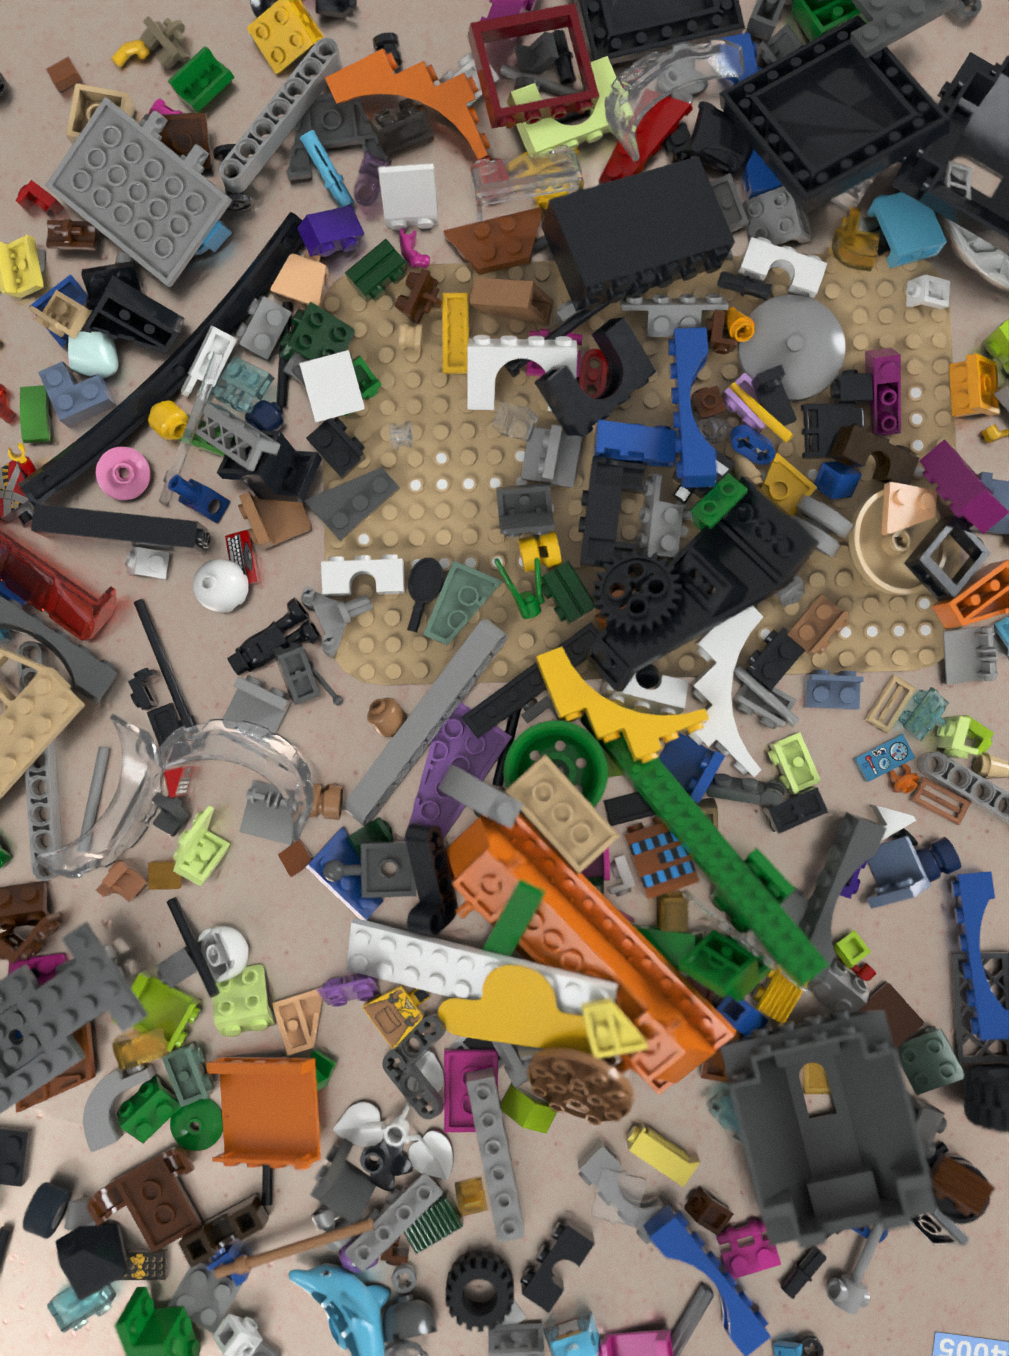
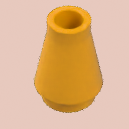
M729 307L728 310H725V322L730 337L739 342L748 341L755 332L754 321L739 312L735 307Z

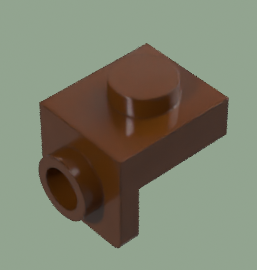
M715 310L712 317L707 318L705 325L707 327V335H709L708 349H713L714 353L726 355L729 352H734L737 340L722 338L726 312Z
M717 385L711 388H701L691 396L692 413L698 412L702 420L723 413L726 410Z

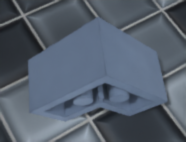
M63 361L38 372L59 421L67 427L116 406L107 383L99 375L78 383L73 371Z

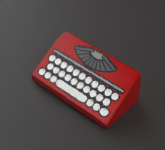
M243 530L226 535L225 540L229 560L241 566L243 574L248 578V586L260 584L254 543L249 531Z
M182 766L164 771L163 774L170 798L186 795L194 766Z

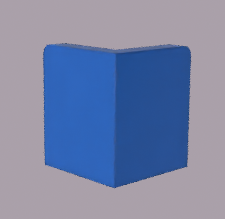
M838 461L823 462L814 485L817 486L816 489L830 499L852 497L862 473Z

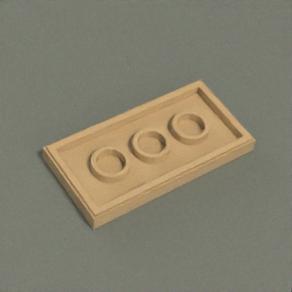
M546 755L542 756L504 791L510 797L523 803L521 811L578 873H581L620 837Z

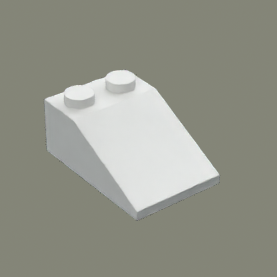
M433 164L378 167L387 228L400 230L401 228L406 229L407 226H418L419 228L426 229L439 224Z

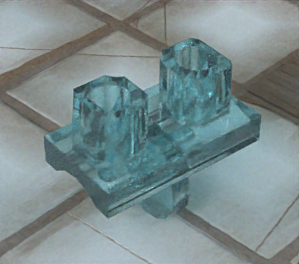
M930 687L928 691L919 690L914 697V702L917 704L913 712L909 710L904 711L899 717V721L903 724L902 726L919 741L924 739L935 724L940 727H944L946 721L941 716L949 702L933 687Z

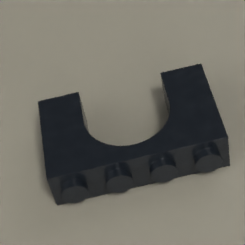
M625 317L609 319L591 334L609 367L607 386L598 397L591 398L585 394L567 365L553 366L534 382L567 436L584 437L594 429L593 425L598 422V419L604 420L608 418L615 406L628 401L631 397L630 394L635 389L645 386L649 382L648 378L656 372Z

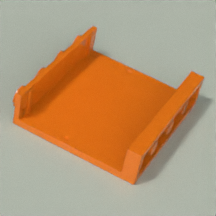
M220 1057L206 1063L207 1074H220L224 1152L213 1157L212 1162H224V1166H236L240 1163H247V1167L250 1168L269 1164L270 1168L273 1169L284 1168L290 1165L294 1166L296 1170H304L310 1168L312 1163L321 1159L315 1058Z

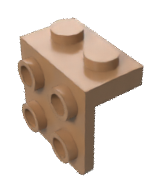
M250 492L239 496L242 502L238 505L240 513L244 520L249 519L252 526L251 529H248L250 537L254 544L259 543L264 550L310 531L312 528L302 502L259 499L256 495L253 496Z

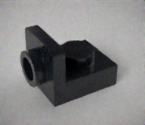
M686 122L679 124L672 135L669 134L663 141L671 164L692 157V155L686 152V147L690 144L691 140Z

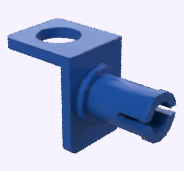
M175 475L169 481V490L180 495L178 502L199 512L215 523L220 521L230 504V500L193 479L186 481L181 476ZM214 499H218L220 503L219 509L215 513H210L208 510L209 503Z

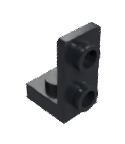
M781 364L756 374L751 383L760 405L783 426L794 423L797 418L781 382L786 375Z

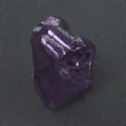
M366 150L353 186V195L359 204L364 206L373 204L381 189L379 170L369 164L377 167H390L392 160L387 159L385 161L371 155V151ZM362 185H368L372 188V195L368 199H361L358 196V190Z

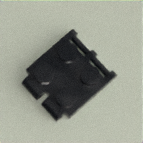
M855 403L801 405V411L804 413V428L801 429V433L804 435L805 452L802 453V459H831L829 456L840 427L851 426L853 423L865 426L864 408H855ZM809 412L811 428H809Z

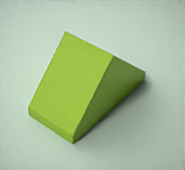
M512 1083L500 1103L502 1112L522 1128L545 1134L557 1112L549 1107V1103L519 1087L515 1088Z

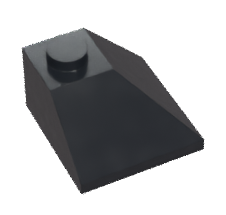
M118 1224L78 1227L55 1241L59 1265L78 1299L81 1301L129 1273L122 1233Z

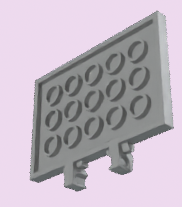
M104 97L45 187L166 286L172 287L233 199L201 174L205 169L202 165L209 155L202 147L195 144L187 157L183 154L178 156L160 141L162 136L158 133L163 130L168 121L164 116L154 110L147 121L142 119L138 123L110 99Z

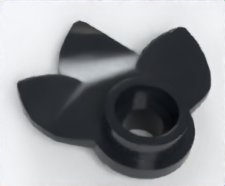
M385 1140L379 1146L365 1148L361 1153V1166L366 1172L370 1173L372 1183L385 1191H393L395 1184L394 1176L408 1174L413 1171L410 1159L406 1155L401 1154L404 1146L403 1143L399 1146H391ZM370 1156H376L379 1160L373 1161L370 1159Z

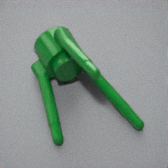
M495 558L494 562L511 591L522 618L530 619L539 615L542 611L540 604L545 602L542 595L540 559L535 558L536 594H533L532 591H525L519 594L500 560Z

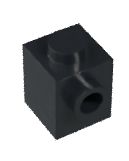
M858 370L842 371V374H839L834 382L831 383V399H835V403H855V406H867L873 400L872 373H858Z

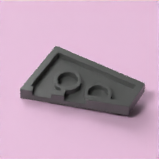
M381 467L304 501L332 533L342 541L394 495L400 487Z

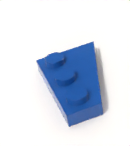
M341 827L305 867L359 919L367 921L383 902L382 897L362 898L361 875L343 876L339 881L332 882L327 880L323 874L324 865L330 860H338L343 865L361 864V860L346 839L348 835L344 827Z

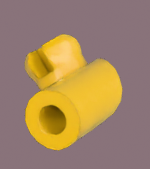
M141 39L122 44L110 59L121 68L134 54H137L140 59L146 58L150 53V49Z

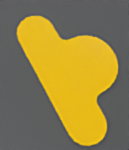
M500 966L492 970L486 977L483 984L482 997L479 1000L450 998L444 1001L438 1009V1018L444 1022L446 1030L457 1036L543 1049L564 1048L592 1054L584 1016L561 1012L557 1008L555 994L550 983L540 973L525 966Z

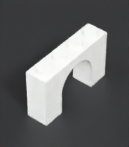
M476 335L474 338H469L468 410H494L496 375L505 363L514 359L525 358L533 360L545 372L553 366L567 365L576 379L577 340H572V338L565 336L556 337L555 340H544V337L541 336L517 339L516 336L511 335L502 336L501 339H490L487 335Z

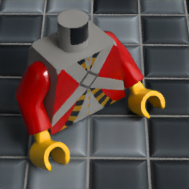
M18 443L17 446L22 453L15 454L9 447L8 456L12 461L0 468V520L12 522L17 518L21 525L27 528L33 522L31 508L34 506L22 493L17 484L37 469L31 459L25 457V446L22 443Z

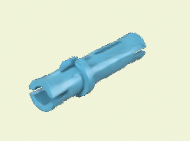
M311 130L302 135L300 141L304 144L313 163L324 179L326 190H330L340 208L353 205L355 201L343 183L344 177L336 171L315 131Z

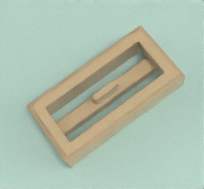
M891 675L864 720L889 734L917 688L898 676ZM895 683H898V686L894 690L893 694L891 695L890 699L881 711L880 715L877 719H875L874 716L876 715L884 700L888 696L892 687ZM903 688L907 689L887 724H883V720Z

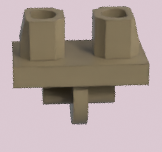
M148 16L143 21L147 28L140 39L152 50L160 43L163 45L164 48L157 54L156 58L164 67L170 69L178 60L186 63L190 57L179 45V43L182 44L186 40L182 35L185 31V25L180 20L172 22L169 18L165 19L162 24L159 21L154 22Z

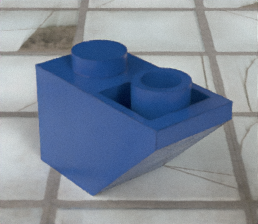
M718 995L712 1003V1006L744 1036L750 1035L754 1029L764 1028L769 1022L766 1017L744 999L738 1002L729 995H726L724 998Z

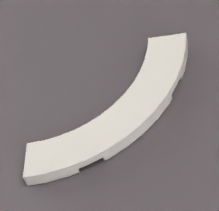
M948 160L945 185L949 188L952 186L966 190V197L972 200L971 177L973 168ZM951 171L956 178L965 182L966 186L951 182ZM947 219L949 229L956 243L969 261L986 276L1009 288V255Z

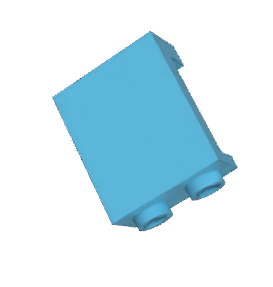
M902 191L889 196L887 194L878 196L873 200L867 212L869 218L877 217L890 247L891 253L886 259L889 268L936 256L947 242L934 211Z

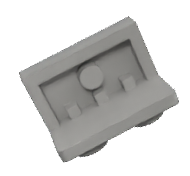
M552 424L551 430L530 427L521 479L572 488L582 437L567 436L565 432H561L562 426Z

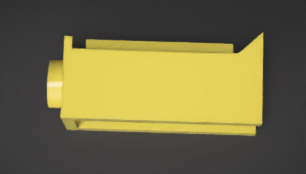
M642 1121L638 1127L633 1126L627 1135V1146L630 1152L683 1188L701 1162L698 1155L689 1156L686 1151L649 1126L645 1127Z

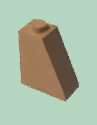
M475 278L474 287L470 291V304L481 313L544 326L549 325L554 300L534 281Z

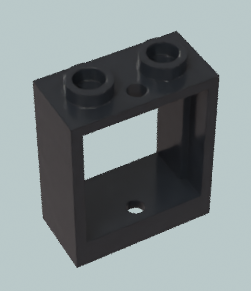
M954 514L939 519L904 564L938 601H943L957 596L991 552L986 548L984 542L968 528L966 522ZM948 534L970 556L952 579L930 557Z

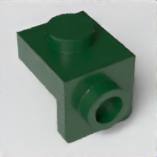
M380 817L346 838L360 860L361 842L394 840L391 835L392 830L386 821H382Z

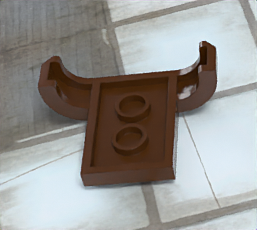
M177 1147L159 1154L107 1184L89 1198L87 1209L96 1226L105 1222L121 1208L127 1206L152 1254L197 1229L202 1224L177 1178L181 1174L185 1176L192 1172L195 1167L185 1149Z

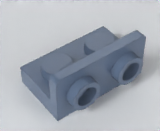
M813 670V674L805 675L804 707L860 709V683L864 682V677L856 676V671H840L839 676L829 675L830 670Z

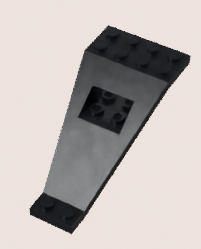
M742 476L739 482L747 488V494L713 528L705 526L667 565V567L674 565L675 573L673 575L678 574L680 576L678 584L682 586V592L678 593L681 596V603H674L678 608V612H669L671 622L662 619V629L653 625V633L650 634L647 628H643L641 636L638 635L637 629H633L631 634L627 635L626 627L616 632V623L609 627L607 626L596 637L584 657L616 692H623L638 670L787 587L819 544V541L751 479ZM655 587L650 592L652 594H659L663 591V588ZM638 606L635 607L631 612L634 614L642 613L645 610V608Z

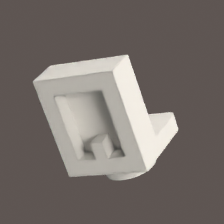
M926 274L909 280L906 289V306L912 308L922 304L937 309L949 307L950 281Z
M623 853L613 856L615 863L610 864L615 878H621L622 880L620 883L607 887L610 895L615 893L617 897L630 893L632 891L630 887L636 886Z

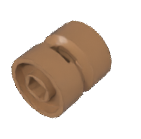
M304 783L301 795V817L317 818L319 815H322L324 819L340 820L343 786L327 784L325 788H322L318 783Z

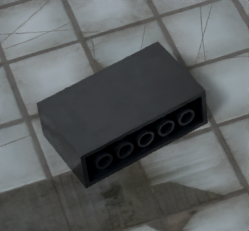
M699 156L549 199L541 224L575 311L582 309L586 311L593 310L601 303L608 301L616 303L627 295L634 294L638 296L644 294L650 288L657 286L664 288L672 284L673 281L680 279L687 281L702 272L713 273L722 267L725 258L729 255L735 243Z

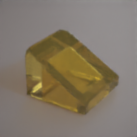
M481 1178L455 1184L461 1216L488 1210Z

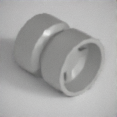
M326 1205L319 1207L310 1216L319 1231H324V1233L353 1224ZM357 1235L326 1244L329 1251H334L349 1243Z

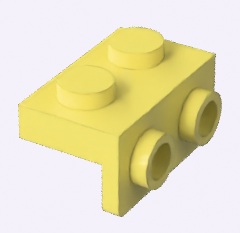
M25 235L9 244L0 242L1 292L23 298L44 288L35 238Z

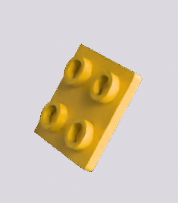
M278 0L247 26L248 32L276 74L281 73L307 50L311 49L319 39L325 38L301 0Z

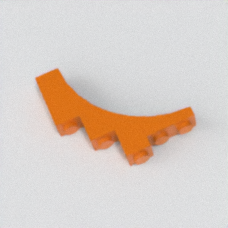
M381 49L325 77L336 104L376 94L400 95L418 100L437 110L451 121L468 140L478 160L489 155L487 149L491 148L485 132L480 134L476 126L480 120L475 108H469L467 105L476 100L474 93L478 92V88L473 77L467 78L466 73H462L436 86L435 81L438 80L432 64L427 66L426 62L422 61L396 74L394 70L398 66L392 53L387 54L384 49Z

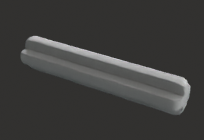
M704 1285L700 1286L671 1336L674 1356H680L714 1297L713 1291Z

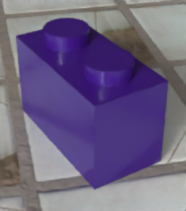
M352 205L308 214L297 228L310 257L317 255L326 257L338 250L351 251L358 246V242L365 234Z

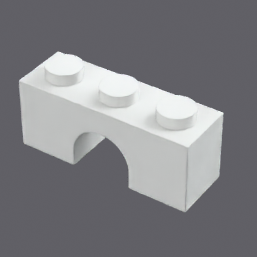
M751 237L737 275L742 277L749 275V279L763 282L770 269L782 268L790 277L787 293L814 299L820 287L827 263L823 262L816 255L808 254L805 256L797 253L792 247H779L771 244V241L766 238Z
M395 554L382 555V559L371 560V556L367 555L355 556V560L344 561V557L340 556L328 557V561L321 562L322 594L326 597L352 596V583L361 574H368L375 578L378 595L405 594L403 559H398V555Z
M635 673L624 691L616 692L603 678L601 696L621 707L639 713L661 716L679 715L685 709L688 681L662 675L655 689L647 690L637 683Z

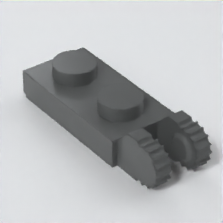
M715 774L707 788L706 795L708 797L757 805L777 806L783 801L786 786L782 782L772 779L768 782H761L753 778L742 779L731 777L727 774Z

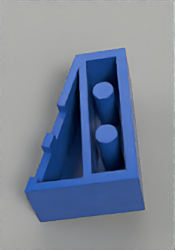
M598 419L594 436L593 456L646 464V466L673 467L676 457L674 437L677 436V430H671V427L664 425L648 427L642 424H627Z

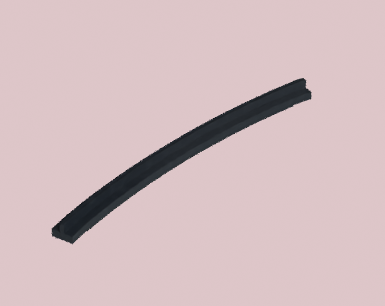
M293 212L287 215L232 289L197 329L151 376L90 430L17 484L33 506L43 503L98 462L105 452L115 448L148 419L150 410L155 404L168 400L184 385L186 378L189 376L188 372L211 325L229 335L235 331L249 314L247 311L253 299H259L260 296L265 295L273 285L289 255L296 254L303 244L297 229L303 221Z

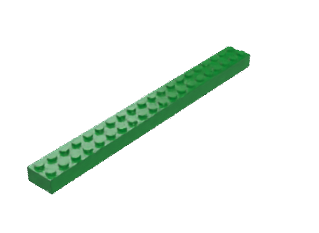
M585 713L581 717V723L595 738ZM622 732L619 733L620 737L607 743L603 739L598 741L608 756L799 989L829 966L824 957L659 758L647 763H642L641 760L634 762Z

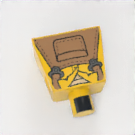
M399 984L366 1001L362 1008L393 1049L424 1018L425 1013L419 1005L428 1000L431 995L428 991L417 988L409 992L405 985Z

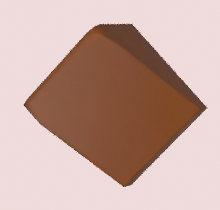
M69 56L46 69L59 93L82 81Z
M301 839L278 854L290 877L306 868L305 866L313 858Z

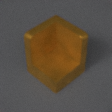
M176 860L148 862V890L182 888V876L173 871Z

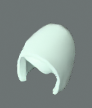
M79 331L75 339L68 336V359L71 371L89 377L99 375L103 379L116 373L119 366L114 340L108 338L107 334L96 331L91 333Z

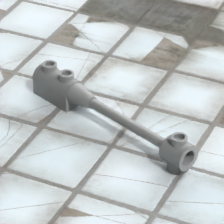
M909 1097L924 1156L931 1158L936 1150L935 1144L932 1142L936 1132L943 1133L946 1129L947 1122L943 1117L945 1113L926 1102ZM881 1223L873 1225L852 1275L842 1274L840 1279L833 1278L828 1284V1298L835 1306L847 1313L857 1314L859 1307H866L870 1301L868 1288L861 1281L884 1231Z

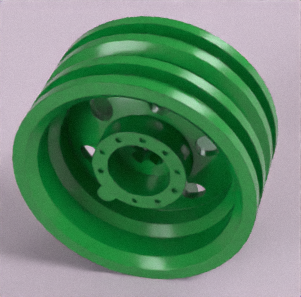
M546 721L531 726L515 739L504 763L506 789L537 762L530 758V753L536 750L540 753V758L546 755L554 765H557L558 768L562 767L564 776L573 785H581L583 789L581 794L594 808L597 806L606 789L608 766L600 744L588 731L566 721ZM563 741L566 745L565 749L557 751L555 748L556 742ZM578 758L586 760L587 764L584 768L577 767L576 761Z

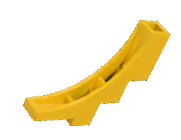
M562 647L536 656L537 666L559 721L564 719L567 722L577 720L582 717L581 713L585 712L596 740L603 739L605 743L619 738V733L622 732L634 762L641 760L642 763H647L658 758L656 753H659L662 749L660 740H663L665 744L678 739V733L688 730L689 734L697 732L704 728L703 724L709 719L705 709L686 714L661 716L639 713L621 707L601 696L581 678L571 665Z

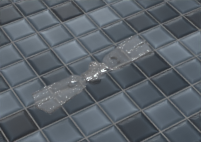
M684 889L683 894L711 917L718 919L715 924L727 934L731 930L734 932L732 938L741 947L758 957L763 955L764 957L761 961L773 971L778 967L781 970L780 973L795 984L778 963L764 952H761L758 945L760 940L751 929L746 934L736 932L737 930ZM805 985L800 988L810 997L814 996V993Z

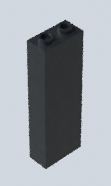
M42 504L34 505L31 531L50 539L133 548L141 547L205 555V550L209 549L211 543V534L198 521Z

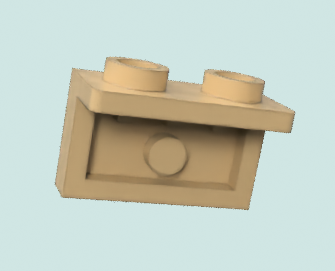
M58 290L54 292L43 312L32 305L28 309L37 315L34 319L35 321L60 337H63L66 333L73 339L76 338L81 328L85 326L92 312Z

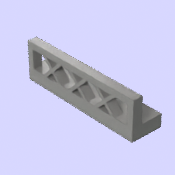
M200 399L189 426L191 431L248 470L254 471L262 451L277 455L280 448L279 443L223 406ZM204 415H205V417H206V426L203 427V428H200L201 422H202L203 417H204ZM220 426L221 436L216 438L215 428ZM235 436L236 446L231 448L230 438ZM252 446L248 460H246L245 448Z

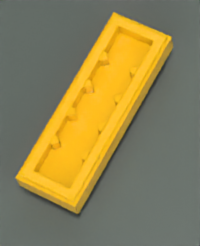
M442 293L443 374H468L469 293Z

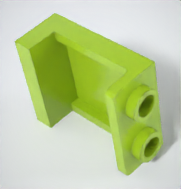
M147 970L140 972L131 989L148 1016L133 1025L132 1028L167 1046L165 1050L168 1052L173 1051L176 1047L181 1048L188 1036V1033L184 1032L189 1023L194 1024L201 1012V1009L198 1008L201 1000L176 986L170 989L168 984L164 985L158 976Z

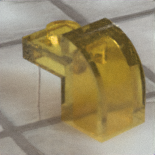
M850 207L847 217H842L840 228L836 229L832 241V252L835 258L844 266L871 272L877 257L879 234L858 231L861 208Z
M151 1028L135 1035L121 1036L114 1039L112 1043L113 1053L119 1070L138 1066L169 1054L162 1028Z

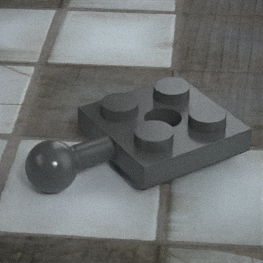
M406 841L361 842V864L343 865L338 860H330L323 868L325 878L332 882L339 881L343 876L361 875L362 898L416 896V884ZM386 862H392L397 870L394 875L385 876L381 872V866Z

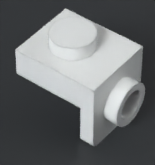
M141 547L131 548L125 558V567L128 568L127 574L166 579L169 553Z

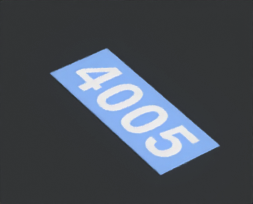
M935 1332L932 1356H1009V1342Z

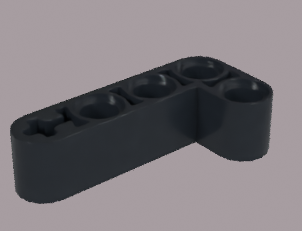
M412 823L406 830L405 839L420 902L409 912L407 927L410 932L436 936L456 917L457 899L454 886L452 885L453 881L441 829L436 825Z

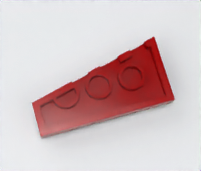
M644 90L632 113V117L626 125V129H624L598 180L599 184L641 173L645 168L644 164L650 156L656 155L661 149L660 144L669 134L672 135L675 132L679 121L684 115L688 116L693 110L691 103Z

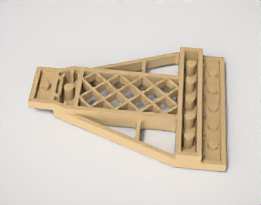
M0 647V668L10 658L36 669L37 675L17 697L0 681V700L3 701V713L0 715V799L85 706L70 690L72 686L54 668L47 667L3 647Z

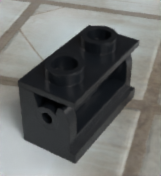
M814 786L783 798L780 805L762 807L772 831H777L778 834L828 813L818 787Z

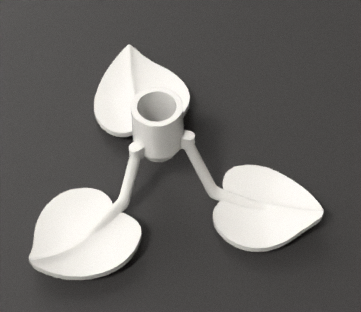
M427 1051L415 1065L434 1089L439 1092L444 1083V1072L435 1054ZM409 1070L403 1071L404 1074L400 1075V1077L402 1078L403 1075L409 1073ZM410 1077L407 1082L408 1088L413 1090V1092H417L419 1083L417 1079ZM368 1102L355 1103L346 1110L333 1129L343 1139L346 1138L353 1144L363 1147L377 1145L381 1142L383 1136L391 1146H399L403 1142L409 1143V1141L417 1140L412 1143L408 1153L413 1168L422 1174L427 1173L428 1176L438 1177L443 1180H447L451 1173L453 1150L450 1141L444 1134L436 1130H430L423 1138L418 1134L408 1135L410 1125L405 1118L411 1107L409 1102H407L401 1116L393 1118L388 1126L385 1122H380L381 1114L377 1107Z

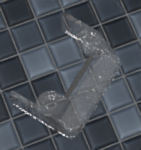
M561 145L551 151L493 161L489 159L477 160L470 168V184L477 222L483 221V205L569 190L573 192L583 190L584 179L575 150L567 145Z

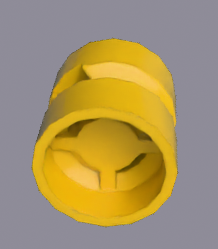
M555 531L540 535L538 539H535L533 536L518 539L525 573L535 571V558L540 559V567L541 565H545L547 568L562 565ZM545 546L546 555L540 557L538 547Z

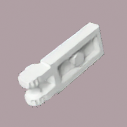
M211 325L188 372L189 376L186 378L181 390L182 395L187 397L191 393L197 379L204 383L197 392L196 402L199 403L200 399H206L212 386H215L237 338Z

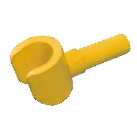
M996 424L981 431L985 441L991 443L1001 437L1009 436V429L999 431Z

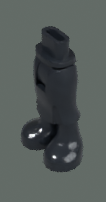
M294 597L288 601V612L276 622L272 621L267 628L246 639L240 647L235 649L236 653L227 658L238 676L247 670L252 672L254 669L263 667L274 660L275 656L272 650L274 648L282 647V649L291 647L290 643L292 642L300 644L308 641L315 644L322 640L318 629L311 620L304 622L290 635L287 636L285 633L286 630L309 618L308 613L297 598Z

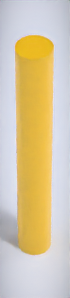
M733 382L729 386L763 423L785 443L791 440L793 434L739 385Z

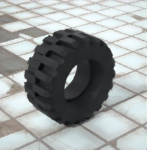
M987 1064L975 1066L966 1072L964 1076V1113L968 1121L972 1122L973 1125L1000 1133H1009V1065Z

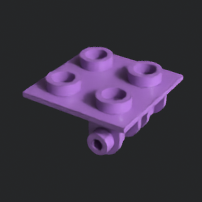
M359 973L356 974L357 981L354 974H352L350 983H348L347 977L343 976V984L341 977L327 980V983L322 984L323 988L317 989L327 1005L332 1007L344 1006L347 1004V1001L358 999V1001H368L373 999L374 995L380 994V991L375 984L377 983V978Z

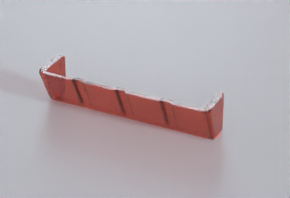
M0 530V580L6 583L5 585L8 589L40 612L45 611L48 613L50 619L81 641H86L88 638L92 639L114 614L116 589L110 586L99 599H96Z

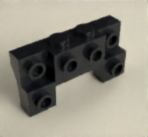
M592 457L588 490H583L581 506H586L585 517L580 516L578 532L583 533L580 565L604 568V563L613 565L612 556L617 557L619 560L623 559L622 551H625L628 557L632 556L633 549H636L637 544L615 542L621 491L642 493L646 464L623 462L604 457Z

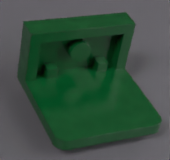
M310 301L303 311L298 309L292 318L291 323L294 324L291 332L287 330L280 341V345L283 348L279 355L289 360L297 353L310 361L347 350L355 331L351 326Z

